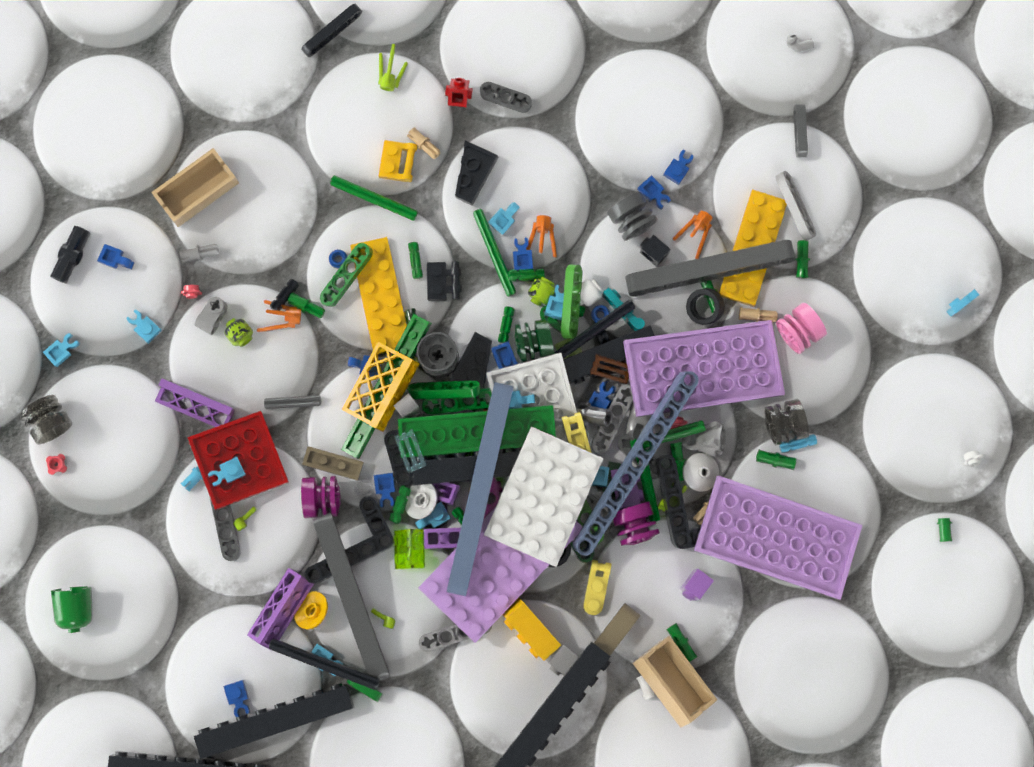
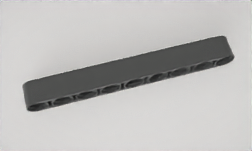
M782 240L631 273L625 276L629 296H640L783 265L795 261L796 257L792 241Z
M329 513L312 519L367 674L378 678L380 681L389 678L388 667L333 515Z

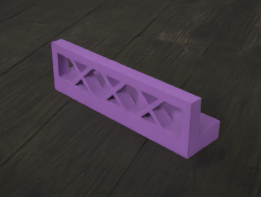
M161 378L159 383L161 389L155 402L214 427L220 426L214 419V416L217 414L227 415L224 424L231 421L235 412L233 408ZM165 390L172 392L175 398L169 402L161 400ZM187 398L190 400L192 407L184 410L181 408L179 401ZM206 406L210 414L201 417L198 415L196 408Z
M288 568L247 636L269 649V643L273 638L280 640L314 584ZM291 576H295L292 583L288 585ZM283 593L282 599L278 602V597ZM272 610L271 617L267 619L268 613ZM262 627V631L259 634V636H255L259 628Z

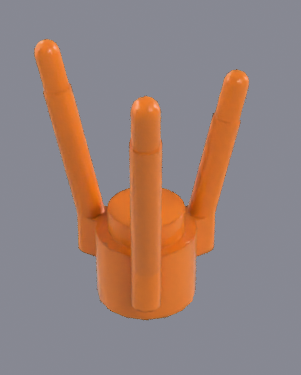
M701 210L698 215H694L673 237V240L675 241L693 223L695 228L690 237H694L698 230H704L695 259H699L707 234L712 227L710 222L713 217Z
M537 216L536 222H533L529 245L526 249L530 250L537 230L540 233L539 253H542L544 235L549 232L553 257L555 258L557 254L553 231L554 224L551 223L552 218L550 216Z
M264 300V303L270 305L272 301ZM282 305V309H285V311L267 309L266 313L285 316V321L288 323L258 328L257 332L288 327L295 328V324H300L301 309Z

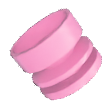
M802 303L792 310L793 317L786 314L784 319H779L776 322L777 329L783 340L797 354H801L804 352V348L808 349L811 346L810 340L816 343L827 335L822 320L806 303Z

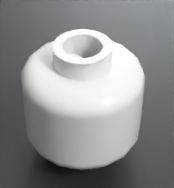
M586 279L582 282L581 306L585 304L587 307H591L602 298L601 292L603 289L595 279Z

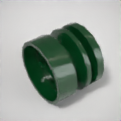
M547 318L536 320L534 322V330H530L528 323L525 322L524 332H522L520 324H515V346L522 363L527 362V354H530L531 360H535V353L539 352L541 358L554 354Z

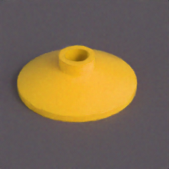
M316 591L307 594L294 616L299 627L310 630L323 622L328 611L326 597Z

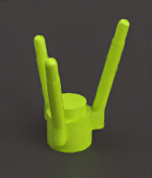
M392 44L387 73H384V76L383 54L379 53L378 84L380 89L385 91H394L395 88H398L408 65L407 62L404 63L396 79L395 75L391 74L395 44Z

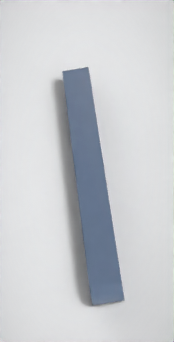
M682 371L677 375L585 521L581 531L575 537L573 548L581 555H589L593 552L698 385L699 378L696 373ZM686 375H689L691 378L688 385L684 382ZM678 391L681 397L676 402L674 400V394ZM666 408H669L670 415L665 418L663 412ZM658 424L660 431L655 435L653 427ZM645 441H648L650 447L648 450L644 451L643 443ZM638 457L639 465L633 467L632 461ZM628 474L629 480L623 484L622 476ZM617 490L619 496L616 500H612L611 494ZM607 507L608 514L602 517L601 510ZM597 524L598 529L596 533L591 534V526ZM587 541V548L580 550V543Z
M494 382L446 591L448 593L466 596L513 392L514 386Z

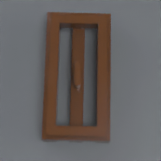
M596 354L593 368L590 371L591 374L625 384L628 383L627 363ZM604 361L610 364L627 368V371L611 367L608 365H604L599 362ZM597 368L623 374L625 378L598 371Z

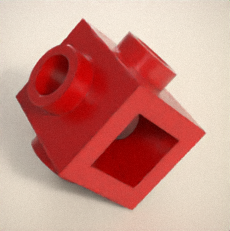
M451 78L450 85H446L445 96H448L449 106L467 107L468 99H472L473 88H469L470 80Z

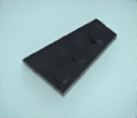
M465 140L464 152L461 158V169L455 192L456 199L473 206L499 158L497 154Z
M474 332L449 381H478L480 389H484L492 340Z

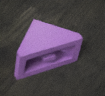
M448 482L432 484L437 491V501L454 506L460 486Z

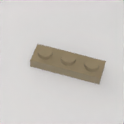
M309 446L302 463L304 466L359 481L364 462Z

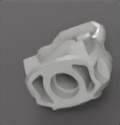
M714 421L705 424L706 430L695 435V444L689 445L690 436L682 438V446L688 450H698L708 456H720L724 452L726 432L722 423Z

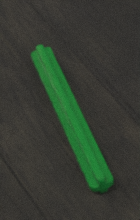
M334 175L331 178L330 185L412 221L417 217V210Z
M477 209L473 212V215L506 296H513L516 294L513 282L508 280V270L483 210Z

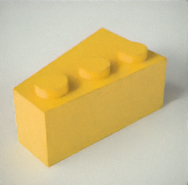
M519 597L502 614L506 618L504 623L511 631L515 628L519 633L517 638L523 644L528 643L530 645L529 651L536 659L540 657L545 661L561 646Z

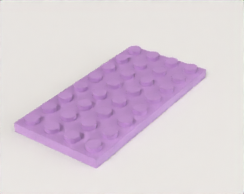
M772 320L623 341L636 417L653 415L675 378L682 371H692L699 378L698 385L682 410L785 395ZM686 375L684 382L688 385L691 378L689 375ZM678 391L674 394V400L677 402L681 397ZM666 408L663 413L670 412V409Z
M717 476L694 551L841 600L862 525Z
M495 508L486 516L482 523L466 596L446 592L456 549L418 587L474 643L481 638L550 565L484 536ZM577 521L565 548L582 529V526Z

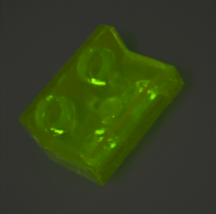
M423 529L394 530L395 569L425 568Z

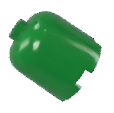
M70 587V590L61 591V588L51 590L54 622L59 628L68 629V633L80 632V628L90 624L92 620L91 587Z

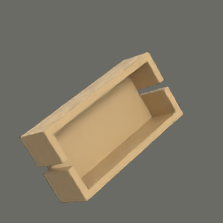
M212 148L151 193L176 226L180 227L239 184V182L215 149Z
M670 636L659 641L648 652L633 662V665L680 728L690 724L717 701V698Z

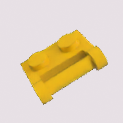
M384 140L379 178L412 182L413 176L411 172L414 154L417 151L418 145ZM402 150L407 151L405 169L403 174H399Z

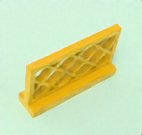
M378 342L342 410L383 432L395 411L393 405L401 400L419 363ZM381 348L386 350L388 358L379 361L378 354ZM399 357L404 359L401 366L394 369L392 360ZM389 361L391 370L382 373L380 364ZM377 366L379 375L370 377V368ZM392 374V383L385 386L383 377ZM380 378L382 387L373 390L371 381ZM367 383L369 392L361 394V385ZM383 391V400L376 403L374 394ZM371 396L372 405L364 407L362 398ZM358 400L360 409L350 410L352 402ZM374 408L375 415L370 421L366 418L365 411Z

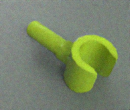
M254 506L245 515L235 520L234 524L238 531L247 527L245 520L257 510Z
M372 608L371 613L384 620V627L394 628V618Z

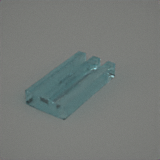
M413 429L409 430L408 433H402L400 436H394L408 473L427 466ZM409 437L412 438L417 454L419 456L421 462L419 464H417L411 445L409 443ZM402 440H404L406 444L407 450L414 465L412 467H410L409 461L407 459L406 453L401 443Z

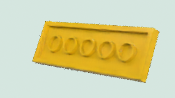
M752 189L732 251L775 242L787 206L785 200ZM767 268L724 277L719 293L724 298L755 307Z
M384 237L361 242L372 248L373 255L357 276L373 350L378 342L394 350L407 327L388 238ZM359 243L350 245L351 251H352V250L354 249V247H355L357 244H359ZM361 249V250H360V252L362 253L361 255H364V256H365V255H366L365 250H364V249ZM354 257L355 260L361 262L359 258ZM381 348L379 354L386 353V350Z

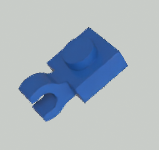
M104 244L97 260L99 263L117 269L118 264L131 270L134 266L132 260L122 257L124 253L122 250Z
M364 355L363 361L349 357L348 366L359 368V374H361L370 356ZM377 366L370 368V377L379 375Z

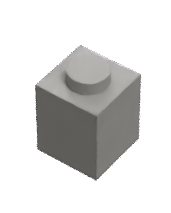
M562 644L549 661L551 665L549 669L558 676L560 673L565 675L579 656Z

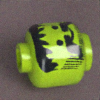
M544 277L535 279L528 290V295L532 298L530 301L537 306H541V304L547 305L550 295L554 296L555 284Z
M233 318L226 323L227 328L224 334L233 346L243 347L253 339V330L244 319L236 320Z

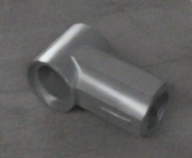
M587 401L575 404L577 413H581L584 426L594 424L608 427L611 424L613 414L609 409L592 407L591 403Z

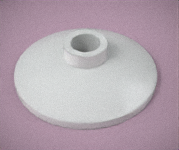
M696 453L690 456L683 466L685 483L691 489L699 492L707 491L714 487L716 477L719 476V468L714 458L705 453ZM702 469L706 471L704 476L702 475Z
M413 484L410 487V496L406 498L408 501L405 510L410 517L423 519L433 512L437 503V491L432 484Z

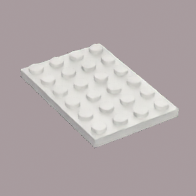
M562 353L486 372L491 393L494 382L514 386L513 391L520 390L521 396L535 395V403L522 404V408L553 405L556 438L568 443L561 417L574 416V413H577ZM577 423L570 425L571 430L578 428ZM507 448L506 450L513 451V448Z
M531 427L484 536L557 567L603 458Z

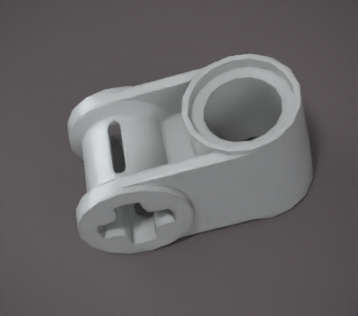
M219 297L210 298L202 312L198 315L194 325L213 335L227 312V304ZM214 305H220L221 307L220 309H215Z
M409 394L393 405L403 418L424 417L423 412Z

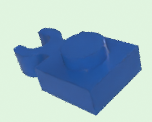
M685 150L680 152L679 161L673 159L663 176L677 185L681 183L689 171V168L685 165L690 164L694 157L691 155L689 159H684Z
M652 175L637 188L649 202L655 200L656 206L660 210L664 208L660 203L661 200H665L668 204L671 201L668 195L661 193L664 191V188Z
M525 237L524 245H519L517 238H515L514 245L518 251L513 252L514 270L533 269L532 250H526L529 245L528 238Z
M602 382L599 386L600 392L594 391L589 400L591 406L608 409L612 402L608 396L615 392L616 387L612 386L607 391L605 389L607 382Z
M394 474L373 475L376 494H382L379 501L380 507H384L385 499H389L391 506H394L395 500L390 494L391 492H396Z
M244 680L223 686L228 704H235L234 715L236 717L240 716V708H244L246 714L250 713L249 706L244 703V700L249 699Z

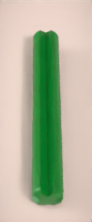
M700 420L669 429L661 444L704 432L706 430L705 424ZM637 439L630 441L631 448L633 447ZM645 441L643 447H650L649 442Z
M648 463L640 478L645 502H650L653 515L649 517L650 522L660 521V515Z

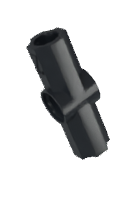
M74 225L67 242L59 249L58 261L50 275L51 278L67 284L74 267L80 263L83 257L82 250L91 234L89 231Z

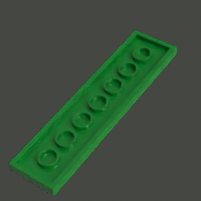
M553 405L508 409L500 449L523 447L531 427L556 437ZM488 411L398 419L401 458L479 451Z

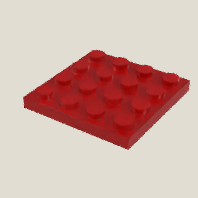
M261 411L187 437L214 510L289 483ZM237 457L245 472V476L228 484L226 479H223L220 485L214 487L212 483L216 482L218 477L215 475L209 477V472L221 471L220 464Z

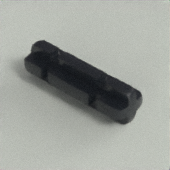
M290 279L287 282V287L284 286L276 296V300H273L270 304V308L280 311L282 305H285L292 292L296 291L299 287L298 282Z

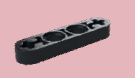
M356 3L350 5L302 46L301 50L307 57L313 56L358 19L362 14V10Z

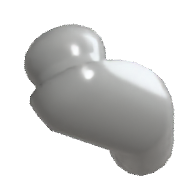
M790 34L787 37L788 47L797 52L814 48L812 39L801 42L795 34Z

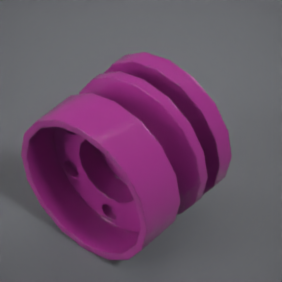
M336 476L330 477V485H328L327 477H323L321 486H318L316 477L302 478L301 503L304 518H317L319 509L323 510L324 515L329 514V508H331L333 517H338L341 494Z
M650 502L619 510L613 519L614 526H624L625 528L617 533V535H627L626 539L620 541L621 546L636 545L651 540L655 535L660 534L659 529L649 530V527L657 524L656 521L647 522L646 518L653 515Z

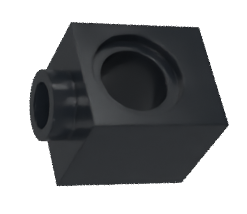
M655 235L650 239L646 237L640 244L642 247L640 253L656 267L671 250Z

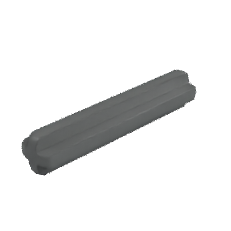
M320 395L264 399L265 409L321 405Z

